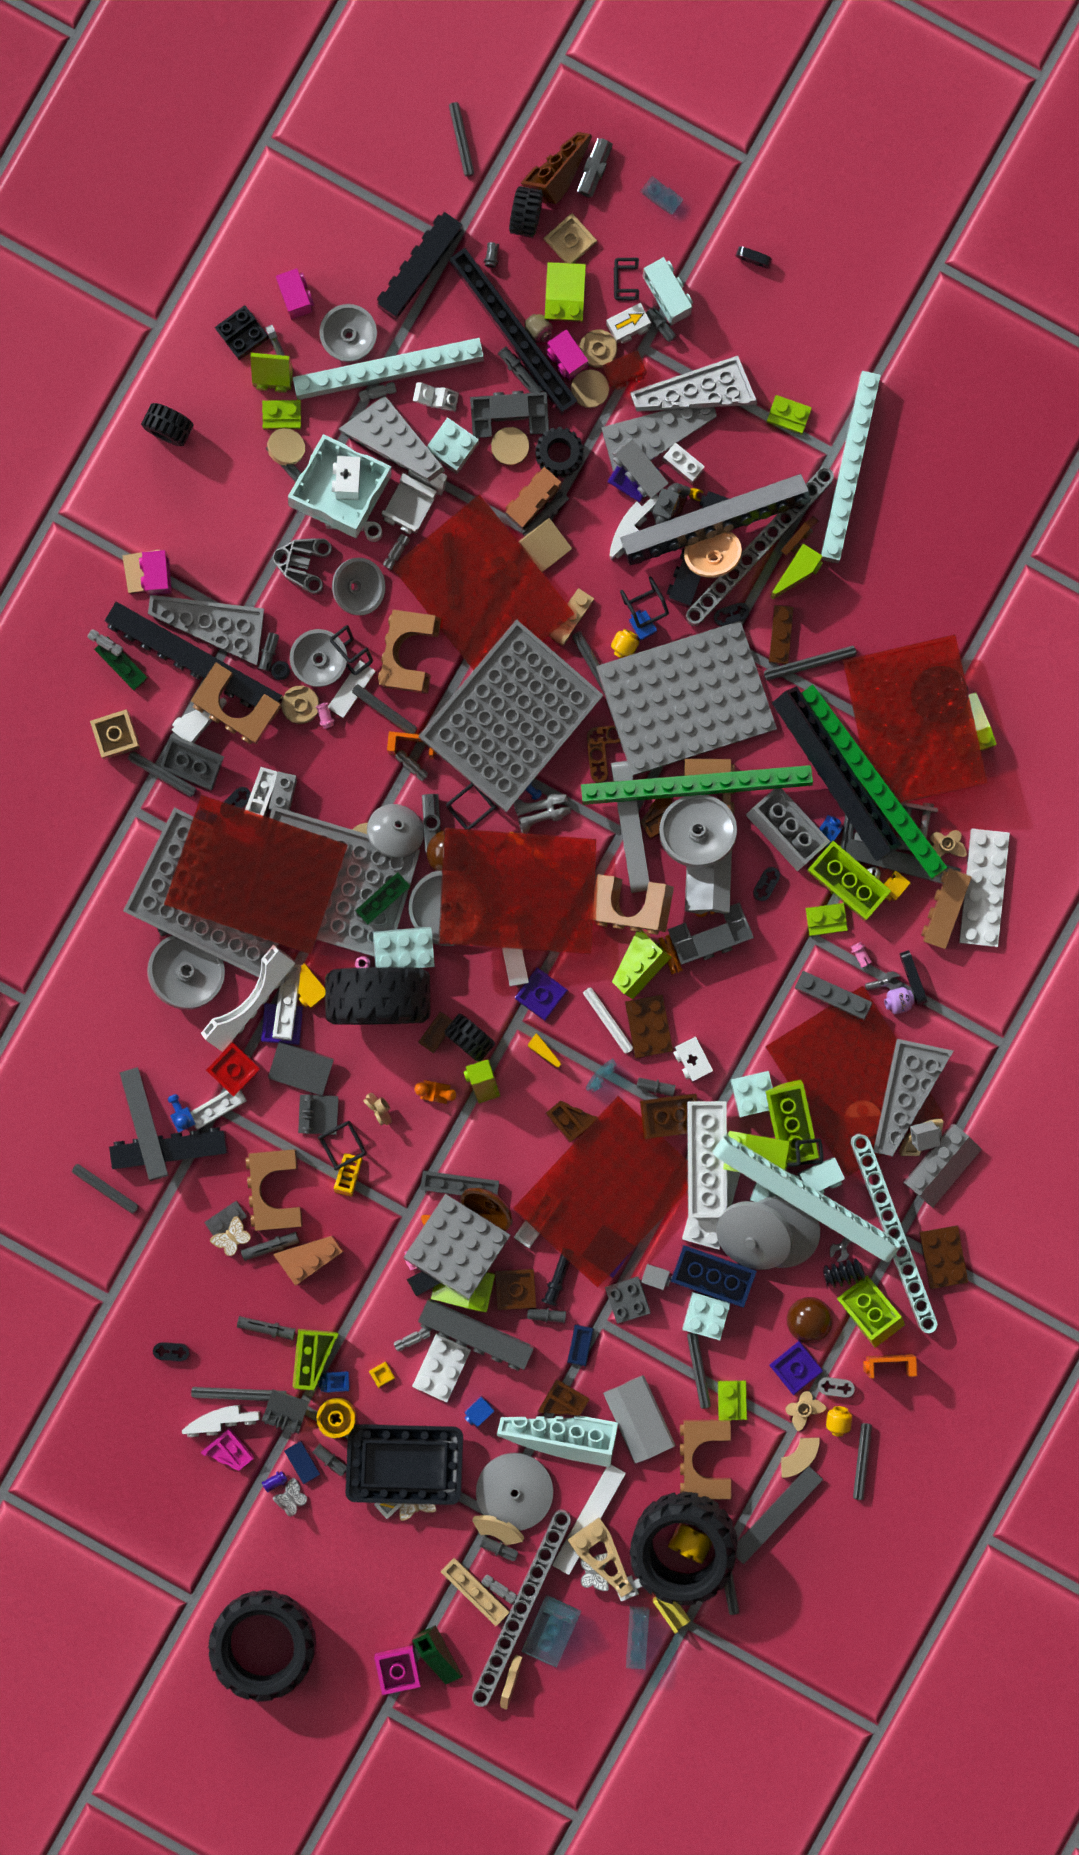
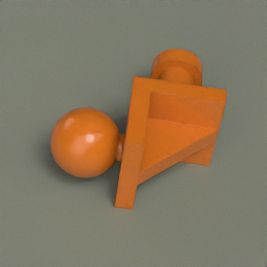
M424 1080V1082L417 1083L414 1089L415 1093L421 1096L420 1099L447 1104V1100L454 1101L456 1098V1091L450 1089L451 1085Z

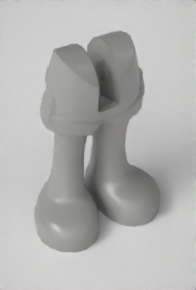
M553 793L547 795V799L533 803H525L521 799H517L514 802L517 816L547 808L545 812L518 819L522 834H527L530 831V827L535 823L549 819L559 821L564 816L570 814V806L561 807L557 810L554 807L556 804L559 805L568 801L567 795Z

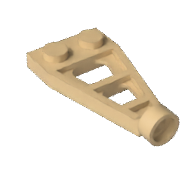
M599 1517L567 1539L576 1554L613 1586L621 1598L634 1589L630 1582H628L611 1534ZM599 1541L605 1544L608 1552L607 1557L602 1561L596 1560L589 1554L590 1547ZM609 1560H613L618 1569V1573L613 1577H610L602 1568ZM621 1583H625L624 1586H622L621 1588H619V1585H620Z

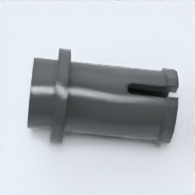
M494 242L487 243L486 259L483 261L486 267L496 268L499 262L497 260L499 244Z

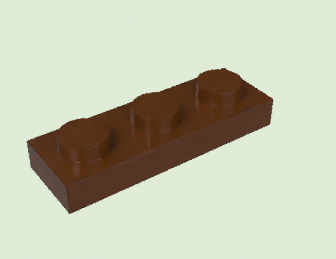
M774 605L769 663L788 664L793 607Z

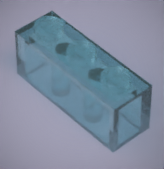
M629 1606L626 1668L645 1669L649 1623L648 1607Z

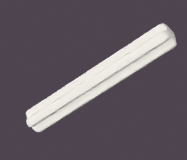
M591 987L583 992L584 996L623 1052L627 1054L632 1051L633 1046Z

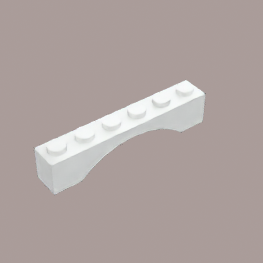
M273 944L261 959L259 979L250 996L233 1011L213 1018L201 1032L204 1039L223 1052L233 1042L236 1035L244 1030L245 1024L249 1019L256 1015L258 1008L267 1002L272 991L280 986L285 975L293 970L295 964L293 959Z

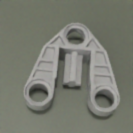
M321 538L293 540L274 552L273 561L288 581L310 594L316 595L322 591L323 584L319 577L292 569L290 565L307 570L310 565V558L294 555L293 552L321 558L328 557L332 552V547L328 540ZM322 543L327 544L329 547L328 552L325 554H321L318 551V546ZM279 553L286 554V562H277V555ZM313 580L318 581L320 584L319 589L315 591L309 588V583Z

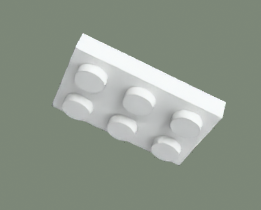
M436 1333L412 1387L444 1402H448L471 1349L461 1346L450 1339L443 1338Z

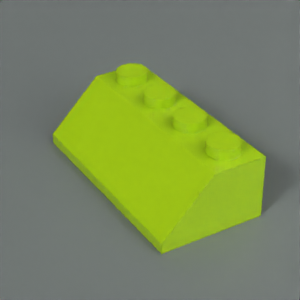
M834 841L830 843L807 870L809 874L864 921L868 919L891 892L888 887Z
M801 1080L783 1083L765 1091L775 1139L791 1142L788 1163L797 1162L796 1141L815 1139L804 1084ZM816 1143L799 1144L801 1162L819 1158Z

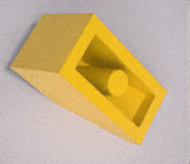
M304 963L301 965L298 992L301 997L298 999L305 1007L309 1005L310 1008H313L325 998V987Z

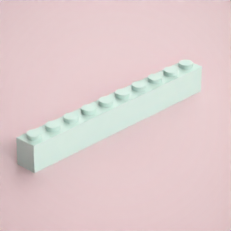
M480 338L296 376L293 377L297 399L301 400L484 361Z
M862 371L860 374L821 551V560L838 564L841 558L880 374Z

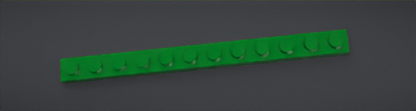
M811 685L804 690L802 695L854 774L933 880L948 869L815 686Z
M811 765L581 784L582 804L813 786Z

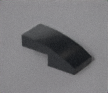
M423 1271L407 1279L416 1296L440 1284L439 1281Z

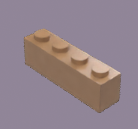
M948 868L947 872H943L940 881L943 882L941 890L937 889L934 900L937 902L934 908H930L927 917L930 919L928 926L924 925L921 936L924 937V942L946 949L972 878L971 875Z

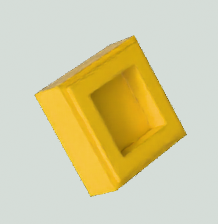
M386 1361L369 1370L378 1388L395 1379Z

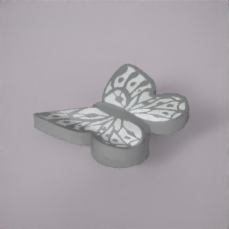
M295 1478L288 1481L284 1494H278L272 1498L290 1517L296 1514L297 1506L301 1507L307 1502V1496L299 1493L300 1486Z
M608 1553L596 1555L594 1558L602 1561L607 1557ZM581 1560V1566L585 1570V1574L581 1578V1585L584 1588H589L593 1585L597 1590L608 1591L607 1581L586 1562Z

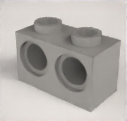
M277 772L269 805L270 810L275 806L290 811L298 779L296 775Z

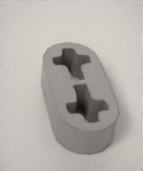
M823 1377L818 1382L819 1391L825 1395L850 1397L855 1391L853 1383L846 1379ZM829 1381L830 1385H835V1389L828 1388L827 1391H824L821 1384ZM848 1383V1387L851 1390L847 1391V1394H843V1390L837 1389V1387Z

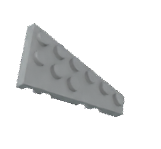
M738 356L630 392L636 411L757 405L756 398Z
M385 395L339 428V431L345 436H350L354 441L360 442L381 456L395 461L399 466L411 470L412 473L428 482L445 471Z
M715 408L664 410L601 427L612 470L614 471L617 466L613 461L615 457L612 453L629 438L634 440L651 461L671 448L675 442L683 440L717 417Z
M150 595L148 615L258 666L265 609Z
M896 1039L873 1149L875 1153L893 1156L954 1051Z

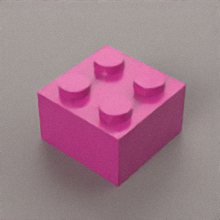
M296 268L277 275L276 279L291 320L311 313V306H314L310 291H305V288L308 287L303 272L299 274Z
M567 329L548 342L547 356L552 363L556 362L558 364V371L563 378L567 377L570 381L577 374L588 368V359Z
M165 550L142 552V557L139 558L140 569L144 572V576L141 577V587L148 595L172 594L169 555Z
M413 1645L375 1653L374 1658L382 1695L421 1686Z

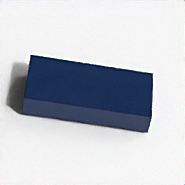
M575 1324L567 1363L586 1366L594 1328Z
M302 1441L284 1450L303 1484L320 1475Z

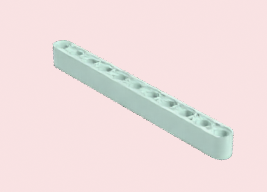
M856 1134L851 1139V1146L882 1230L889 1235L892 1229H898L899 1234L894 1239L905 1248L903 1256L895 1254L893 1259L915 1319L922 1331L932 1333L937 1329V1320L868 1137L863 1134ZM859 1138H864L865 1145L862 1148H857L856 1141ZM866 1156L872 1158V1163L869 1166H864L862 1163L863 1158ZM873 1174H877L879 1178L876 1184H870L869 1178ZM879 1192H884L885 1199L882 1202L876 1201V1195ZM886 1210L892 1212V1217L889 1220L883 1219V1213ZM908 1264L911 1265V1273L904 1274L903 1267ZM912 1283H918L919 1285L916 1292H910L909 1287ZM919 1301L925 1302L923 1310L916 1309V1304ZM926 1319L932 1320V1325L929 1328L923 1327V1322Z
M726 1135L723 1136L713 1150L714 1155L721 1161L883 1261L890 1262L900 1249V1243L890 1235L733 1138Z

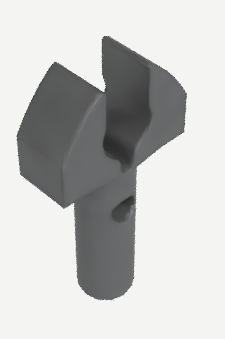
M273 325L265 327L276 355L285 356Z
M893 971L887 972L885 979L866 983L865 989L868 991L882 987H888L890 990L899 988L902 982L892 984L888 983V981L900 975Z
M844 1237L840 1244H832L830 1247V1257H833L836 1250L842 1249L841 1256L837 1262L846 1260L849 1256L846 1248L851 1240Z

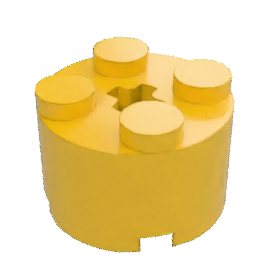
M331 1398L325 1401L317 1412L318 1427L324 1435L330 1438H340L347 1435L353 1429L356 1422V1411L353 1405L343 1398ZM332 1414H340L339 1418L341 1421L334 1422Z
M679 1523L667 1547L677 1552L680 1549L681 1555L689 1559L692 1555L693 1560L702 1564L712 1545V1541L708 1535L684 1523Z

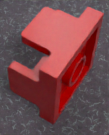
M233 1042L206 1069L233 1097L260 1070L255 1062Z

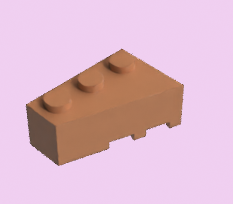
M545 467L536 473L531 479L532 482L519 492L520 496L506 506V516L522 530L561 489V481Z
M332 1235L274 1253L273 1255L296 1286L344 1250Z

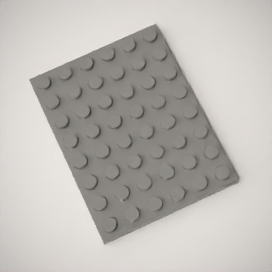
M515 620L418 737L503 811L507 812L601 699L603 694L523 624Z
M741 621L596 666L632 776L777 729Z
M273 806L240 917L375 957L373 932L397 930L409 888L368 925L355 910L397 872L410 885L420 850L404 858L387 857L379 853L371 845L365 833Z
M174 807L123 911L259 977L261 971V959L273 944L278 947L286 931L240 917L260 849Z

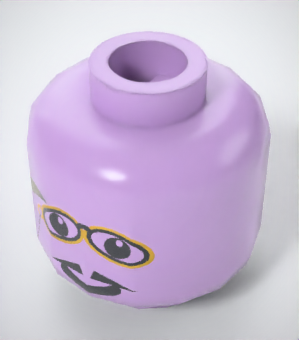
M900 987L888 991L884 1004L886 1009H890L893 1014H900L912 1008L914 997L910 990Z

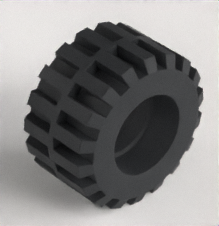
M519 186L516 189L509 223L511 234L531 238L535 236L543 200L542 190Z
M151 403L141 423L147 432L175 446L185 445L194 426L192 421L183 414L159 403Z
M558 427V429L551 428L550 431H545L543 436L538 439L536 444V461L541 470L545 467L556 478L557 476L565 478L566 475L570 476L574 471H577L582 463L583 445L581 439L577 437L574 431L571 432L570 429H562V427ZM555 443L566 444L571 450L570 458L565 462H554L548 455L550 446Z
M458 1014L444 1030L448 1038L478 1062H481L495 1046L494 1040L463 1014Z

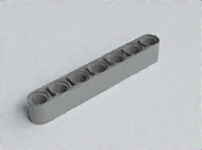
M627 761L611 763L613 782L633 780ZM637 801L617 802L631 893L647 891L649 876Z

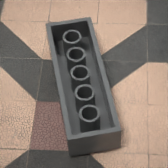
M431 1299L427 1300L418 1320L421 1323L420 1327L428 1331L435 1329L439 1331V1336L449 1339V1337L457 1339L455 1343L464 1347L468 1344L474 1347L473 1351L484 1355L486 1352L492 1355L491 1359L499 1363L506 1361L509 1363L510 1368L517 1371L520 1368L525 1369L534 1349V1346Z

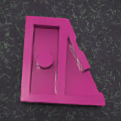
M231 1428L201 1452L202 1455H208L238 1471L255 1458Z

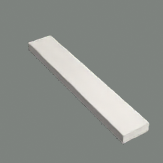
M613 1465L606 1467L567 1539L598 1517L601 1519L626 1474L624 1471ZM566 1539L552 1566L569 1575L579 1556Z

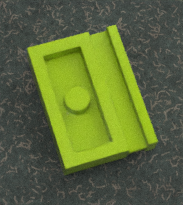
M776 395L766 422L803 434L812 407Z
M301 400L262 401L263 429H301Z
M844 903L805 908L809 936L848 931Z
M746 1380L718 1381L719 1420H747Z

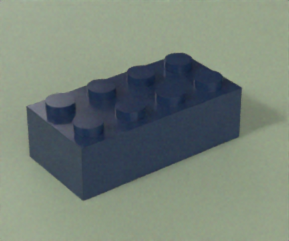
M682 1245L670 1281L744 1308L757 1271Z

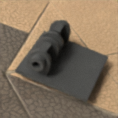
M300 1095L298 1133L324 1134L337 1127L338 1096Z
M639 1276L605 1287L617 1324L651 1313Z
M272 1389L262 1421L266 1425H275L276 1428L281 1427V1430L285 1429L292 1432V1434L294 1432L299 1433L309 1402Z

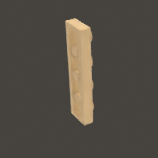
M455 1557L441 1570V1573L495 1626L509 1614L510 1611Z

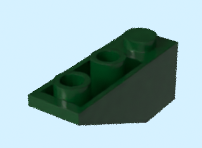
M436 1625L421 1631L412 1640L421 1658L445 1685L463 1677Z

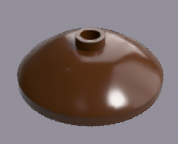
M469 1188L461 1195L462 1205L503 1231L508 1230L512 1225L511 1211L497 1194L483 1188Z

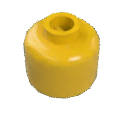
M627 629L618 631L611 643V648L615 651L614 655L620 658L633 655L639 645V640L635 633Z
M833 1407V1409L828 1411L826 1428L834 1436L840 1437L848 1433L851 1429L852 1414L845 1407Z

